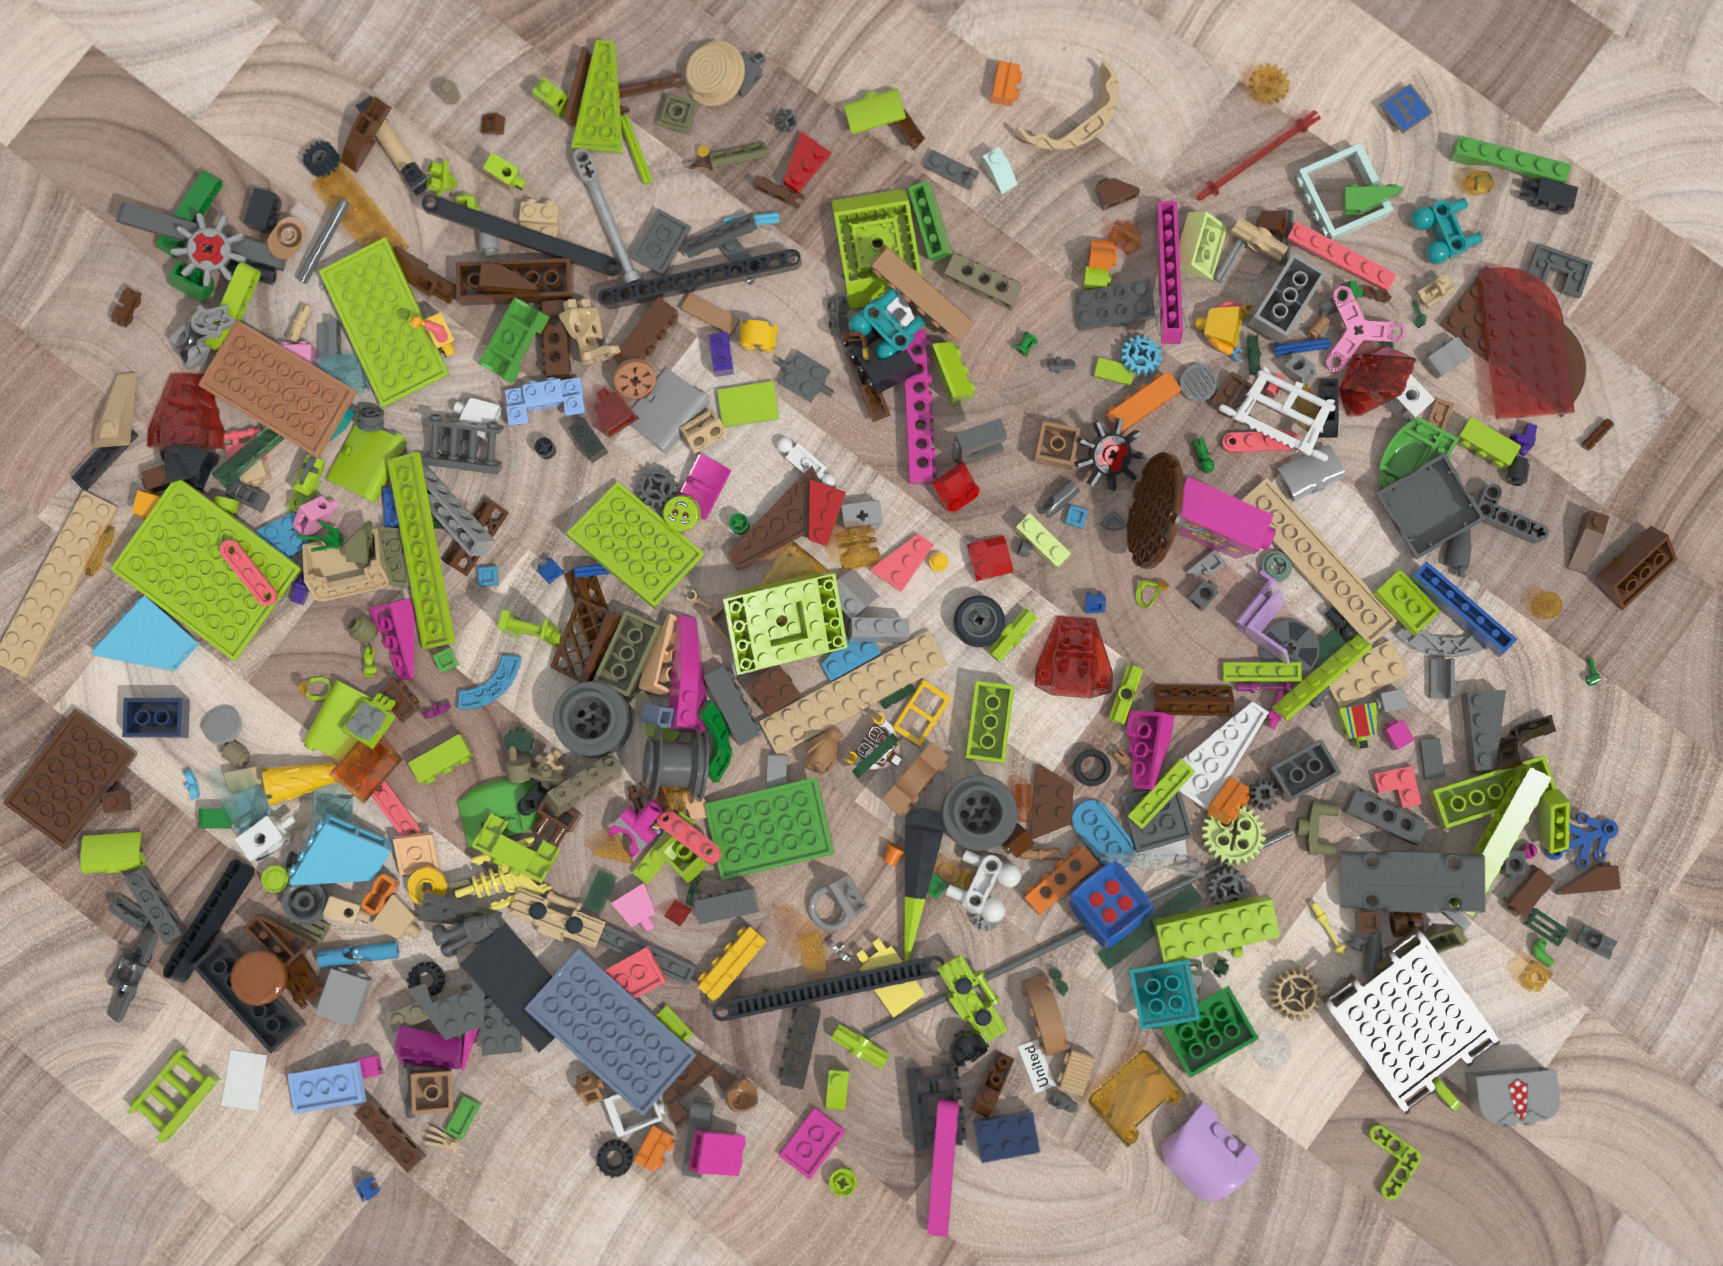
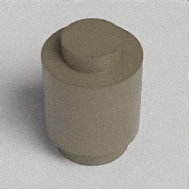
M444 80L439 84L438 92L445 103L453 105L460 100V91L453 81Z
M234 741L226 742L220 750L222 752L221 757L236 767L244 768L251 759V755L248 754L249 751Z

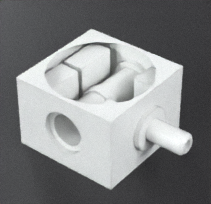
M1387 372L1381 375V378L1389 387L1380 399L1404 425L1411 422L1435 400L1409 372L1397 380H1394Z
M292 815L283 821L277 816H266L235 840L250 862H263L294 839L287 827L296 820Z

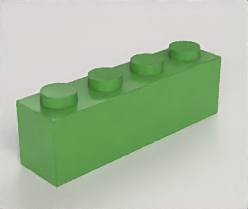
M923 181L908 187L929 259L939 262L952 257L953 252L932 184Z

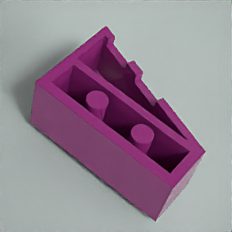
M399 1026L394 1047L400 1065L447 1069L460 1068L464 1049L462 1040L457 1037L445 1040L440 1034Z

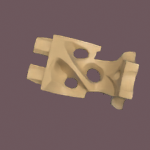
M575 299L563 302L565 311L559 314V318L572 338L577 339L582 365L610 360L612 356L621 353L618 345L602 347L598 345L597 340L603 339L598 308L591 307L590 299L577 301L579 308H577Z

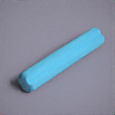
M778 212L754 214L757 225L775 224L780 221ZM742 216L724 218V224Z

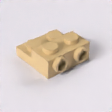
M526 199V202H521L520 226L558 238L561 209L559 205H556V202L547 200L545 204L537 203L538 201L534 199Z

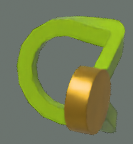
M1162 579L1158 580L1157 583L1142 580L1135 593L1137 603L1142 608L1151 607L1160 590L1166 591L1169 588V584ZM1146 585L1157 587L1151 601L1145 604L1141 600V591Z
M311 677L306 682H299L300 694H306L310 701L325 700L333 687L332 682L324 677ZM317 681L326 682L328 685L327 693L324 696H312L308 690L310 683Z

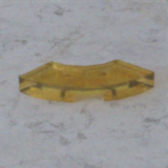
M1308 384L1302 387L1303 390L1315 395ZM1297 396L1295 402L1298 412L1315 420L1319 413L1318 405ZM1298 420L1295 422L1307 432L1311 428Z
M109 525L99 536L97 546L87 561L86 575L94 576L104 561L103 555L106 549L110 548L115 534L114 527Z

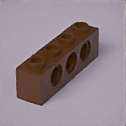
M565 300L542 301V307L539 308L540 312L550 317L541 332V337H544L541 352L542 356H545L542 370L547 378H572L569 332L559 318V314L565 311L563 304ZM551 319H558V322L555 325L549 324ZM553 337H559L557 343H550ZM554 355H560L559 361L552 362L551 360Z
M374 1097L367 1100L354 1113L359 1121L407 1173L427 1156Z

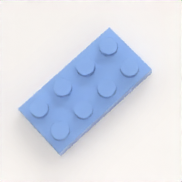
M360 1061L288 1074L294 1114L366 1101Z

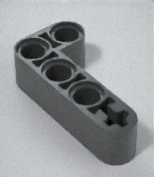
M1492 483L1481 489L1476 503L1479 508L1484 507L1487 511V514L1484 515L1486 519L1482 523L1532 544H1537L1547 539L1549 530L1544 524L1498 505L1502 495V489L1499 485ZM1488 489L1491 490V491H1493V493H1494V497H1493V498H1491V497L1488 496V494H1487V490H1488ZM1498 514L1504 517V523L1498 520ZM1516 522L1521 523L1522 531L1517 529Z
M695 1097L692 1101L691 1119L681 1172L683 1176L700 1179L702 1177V1174L688 1170L695 1129L710 1130L714 1100Z

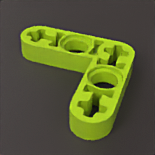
M1374 1124L1368 1129L1369 1139L1397 1158L1381 1183L1379 1192L1385 1199L1395 1200L1420 1164L1421 1154L1385 1127ZM1381 1129L1380 1133L1388 1138L1385 1141L1379 1137L1374 1138V1130L1379 1131ZM1392 1140L1399 1142L1400 1146L1396 1151H1392L1389 1147ZM1414 1152L1413 1156L1415 1157V1160H1410L1408 1162L1409 1158L1407 1157V1154H1412ZM1402 1161H1403L1404 1163H1407V1162H1408L1407 1165L1410 1166V1169H1408L1406 1166L1402 1165V1164H1401ZM1399 1168L1405 1170V1177L1403 1179H1397L1395 1176V1172ZM1391 1178L1394 1181L1400 1183L1399 1186H1397L1396 1184L1393 1185V1182L1390 1181ZM1393 1185L1392 1190L1394 1193L1386 1195L1387 1191L1385 1188H1390Z

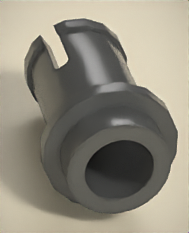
M1329 687L1325 688L1323 692L1318 694L1308 704L1317 709L1318 706L1322 705L1321 702L1331 689Z

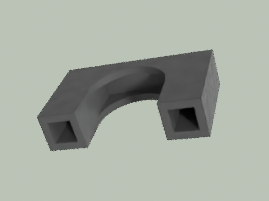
M1001 418L956 433L951 452L954 463L958 462L959 464L963 461L967 465L1003 453L1002 442L1006 441L1007 434Z

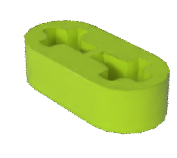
M1434 1077L1430 1081L1437 1089L1436 1094L1449 1109L1455 1112L1461 1106V1103L1437 1077Z

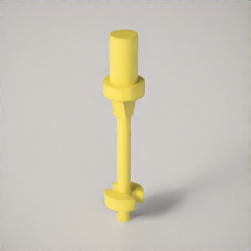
M1318 902L1313 903L1310 906L1317 916V922H1321L1325 926L1336 945L1335 953L1340 952L1342 957L1346 954L1343 950L1346 947L1344 944H1339L1326 919L1328 915L1322 911Z

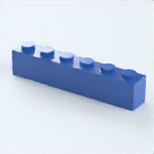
M1427 561L1412 576L1411 580L1422 592L1498 657L1502 656L1517 640L1515 636Z

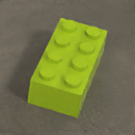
M975 681L965 754L966 760L995 764L1005 763L1015 686Z

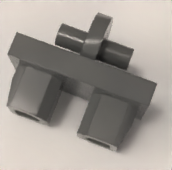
M1583 926L1575 944L1606 959H1610L1618 941L1587 926Z

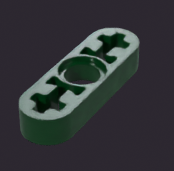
M894 733L890 734L851 772L859 779L899 739Z

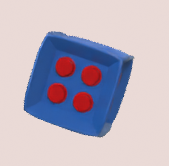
M1116 860L1107 864L1084 881L1068 896L1067 900L1079 921L1105 950L1136 929L1154 910V906L1142 888Z

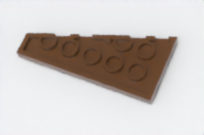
M813 466L791 486L728 552L736 570L808 533L809 479L821 483Z

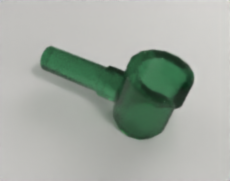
M1413 301L1412 304L1417 315L1413 322L1417 328L1425 325L1427 317L1420 311L1417 301Z

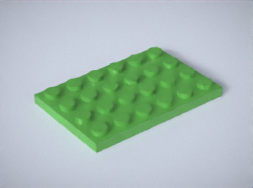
M818 777L704 804L712 841L721 850V858L717 862L721 880L835 854Z

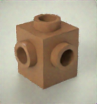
M593 1071L576 1076L577 1085H574L575 1091L585 1106L604 1100L602 1088H605V1084L600 1077Z

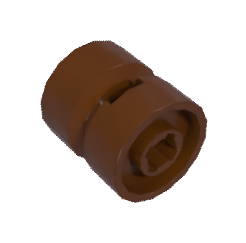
M1390 912L1389 924L1393 937L1405 936L1414 925L1422 933L1424 932L1421 912Z

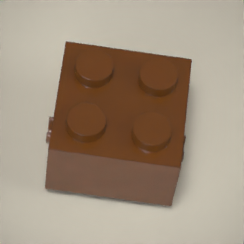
M780 665L771 667L746 685L754 695L755 702L758 706L761 705L769 717L800 695V692L792 683L793 680L789 674L787 675Z

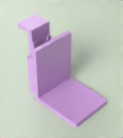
M1261 570L1259 577L1266 584L1235 622L1238 623L1237 628L1243 634L1249 636L1253 642L1288 665L1290 660L1287 650L1262 633L1285 602L1282 590L1279 588L1272 596L1270 595L1276 587L1275 579Z

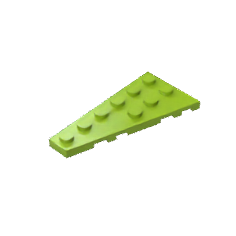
M596 40L571 146L574 150L584 148L590 152L623 154L616 44L613 41Z

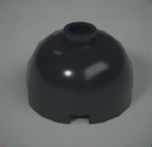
M961 1030L954 1035L955 1039L950 1044L949 1053L954 1065L957 1068H962L966 1066L965 1062L971 1060L973 1063L988 1051L987 1047L990 1046L980 1033L971 1030L966 1032Z

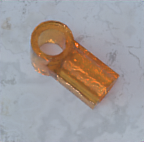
M1015 784V800L1018 809L1017 821L1027 823L1033 817L1032 784ZM1020 809L1028 810L1029 817L1027 819H1022L1019 816Z

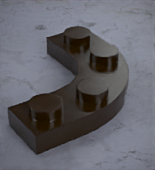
M1552 715L1521 723L1510 730L1511 733L1506 738L1502 737L1498 747V756L1502 770L1522 765L1520 748L1528 740L1556 732Z

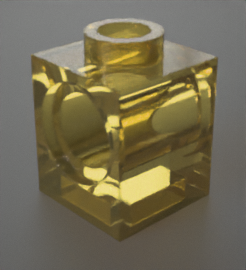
M1531 960L1517 979L1522 982L1521 986L1527 991L1540 992L1554 973L1539 961ZM1534 972L1538 976V979L1535 983H1533L1531 980V975Z

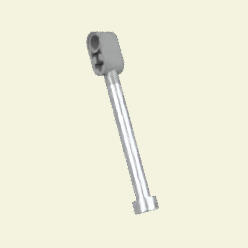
M579 148L574 152L573 158L584 184L589 187L624 272L622 280L624 284L642 281L640 271L635 270L602 192L599 184L600 177L592 157L587 149ZM581 157H587L585 162H579ZM586 170H590L591 178L588 177Z

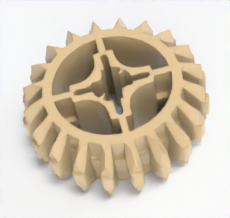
M1290 967L1289 974L1286 969H1283L1284 976L1277 973L1276 976L1279 981H1271L1276 985L1275 988L1269 987V990L1274 992L1273 995H1269V998L1276 1000L1271 1005L1273 1007L1278 1006L1275 1010L1276 1013L1283 1011L1282 1017L1286 1018L1289 1015V1020L1294 1021L1295 1016L1298 1021H1302V1014L1305 1019H1309L1308 1012L1315 1015L1316 1012L1313 1007L1318 1009L1321 1007L1319 1004H1316L1317 1000L1321 1001L1318 994L1323 993L1322 989L1316 988L1321 983L1314 982L1316 979L1315 975L1309 977V970L1303 973V968L1298 967L1296 972L1294 967ZM1292 978H1301L1308 985L1298 987ZM1287 982L1288 991L1281 997L1282 987ZM1294 988L1296 991H1300V993L1297 994L1298 998L1292 997V995L1295 994ZM1311 992L1310 1000L1305 1006L1304 997ZM1294 1001L1300 1010H1290L1284 1003Z

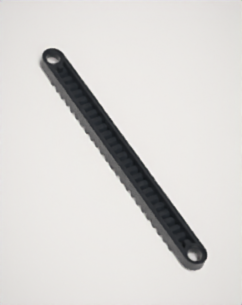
M933 955L738 996L717 1002L712 1009V1014L716 1020L724 1022L931 978L941 974L939 971L931 970L930 963L933 960H938L941 965L945 962L940 956ZM719 1006L727 1007L728 1014L721 1017L717 1014Z

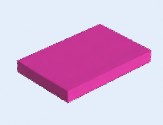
M814 1106L778 1156L810 1180L846 1130Z

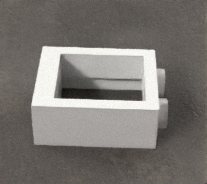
M616 1093L604 1099L617 1137L663 1120V1114L666 1113L663 1103H659L657 1100L653 1104L656 1112L655 1116L626 1127L616 1102L617 1099L622 1097Z

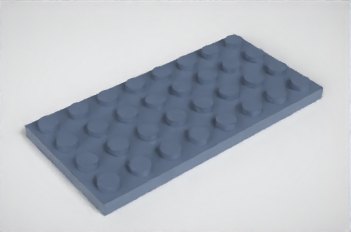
M580 948L525 1007V1010L642 1117L697 1055Z

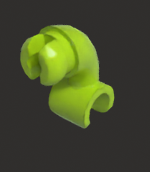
M367 646L364 650V677H374V673L377 671L376 666H373L376 651L374 647L369 648Z

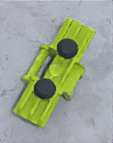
M961 954L937 968L951 990L946 996L962 1021L969 1020L976 1032L980 1033L987 1042L1008 1031L993 1006L1000 1001V998L992 991L984 978L982 970L973 973ZM978 983L988 997L984 1001L978 997L973 989Z

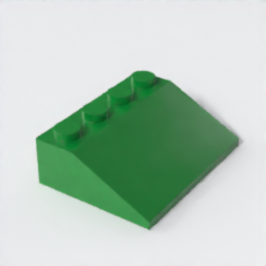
M1229 986L1197 1003L1200 1020L1160 1026L1178 1062L1189 1078L1259 1039Z

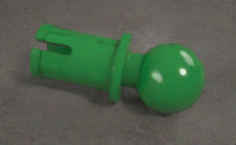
M1200 437L1198 439L1201 446H1199L1197 439L1192 441L1198 456L1196 459H1201L1200 469L1202 472L1211 473L1215 469V463L1208 457L1211 455V452H1208L1204 437Z

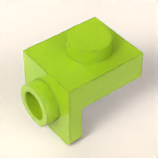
M462 194L460 197H456V202L459 205L481 212V206L478 205L475 196Z

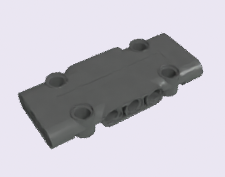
M1341 851V908L1383 909V911L1442 913L1443 911L1454 913H1485V854H1444L1442 852ZM1370 855L1375 856L1378 860L1374 866L1366 863V858ZM1455 857L1459 859V866L1451 868L1448 865L1450 858ZM1369 895L1376 896L1378 902L1375 905H1369L1366 902V898ZM1453 897L1459 899V906L1456 908L1450 907L1448 905L1449 899Z

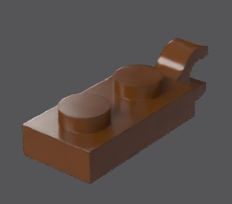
M756 177L753 183L755 190L783 203L791 204L797 209H800L801 206L795 200L797 198L805 199L804 194H791L787 187L772 184V181L765 177Z

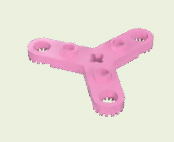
M1341 285L1333 290L1332 299L1346 330L1325 359V365L1329 370L1338 372L1343 369L1363 340L1399 342L1405 338L1406 328L1401 323L1366 321L1349 287ZM1340 290L1347 292V298L1343 301H1340L1337 297ZM1361 325L1362 333L1355 335L1354 326L1358 327ZM1398 326L1401 329V334L1394 338L1391 335V330ZM1336 356L1339 357V366L1332 367L1330 364L1331 359Z

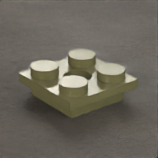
M666 93L657 126L689 134L699 103ZM675 109L682 110L680 116H674L672 113Z

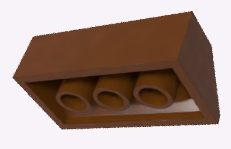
M1650 526L1596 576L1600 589L1622 611L1677 560L1669 535Z

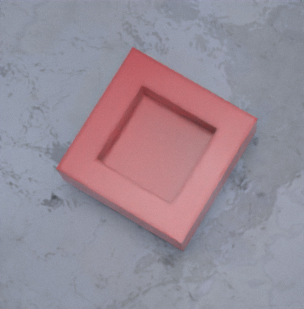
M1276 373L1275 376L1283 380V376ZM1268 382L1266 385L1267 396L1275 399L1281 387Z

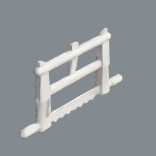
M1264 367V370L1257 372L1258 379L1250 391L1245 394L1247 397L1237 412L1224 404L1219 406L1221 412L1233 416L1232 419L1237 422L1248 424L1251 429L1256 428L1258 433L1262 431L1264 436L1269 435L1271 439L1275 438L1277 442L1282 441L1284 445L1288 444L1290 448L1295 447L1306 456L1310 457L1312 455L1324 462L1328 460V455L1316 449L1314 450L1313 447L1319 433H1323V426L1329 412L1335 410V405L1333 404L1335 400L1329 399L1325 401L1303 390L1304 384L1298 381L1294 386L1271 375L1270 371ZM1267 381L1291 392L1284 405L1260 394ZM1297 396L1322 407L1315 420L1291 409ZM1256 400L1310 426L1311 428L1304 441L1301 442L1248 416Z

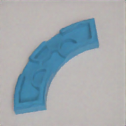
M501 655L500 664L488 682L473 689L459 690L457 709L469 710L483 707L501 697L515 680L522 657Z

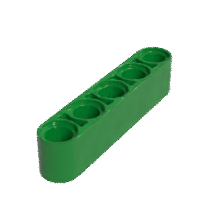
M207 171L201 172L173 217L198 224L196 214L201 213L204 217L220 192L223 181ZM160 236L156 243V247L174 258L177 256L171 254V249L184 248L186 243Z

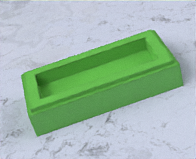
M463 1095L445 1132L463 1140L481 1103Z

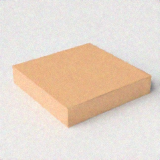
M433 832L395 836L393 838L400 876L413 874L417 869L427 865L438 870L440 869Z

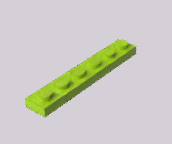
M1356 634L1354 638L1349 640L1272 707L1273 711L1286 721L1291 719L1372 649L1371 643Z

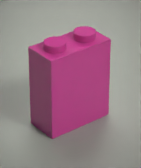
M695 1129L688 1170L697 1174L739 1176L740 1169L742 1168V1155L746 1144V1136L737 1132Z

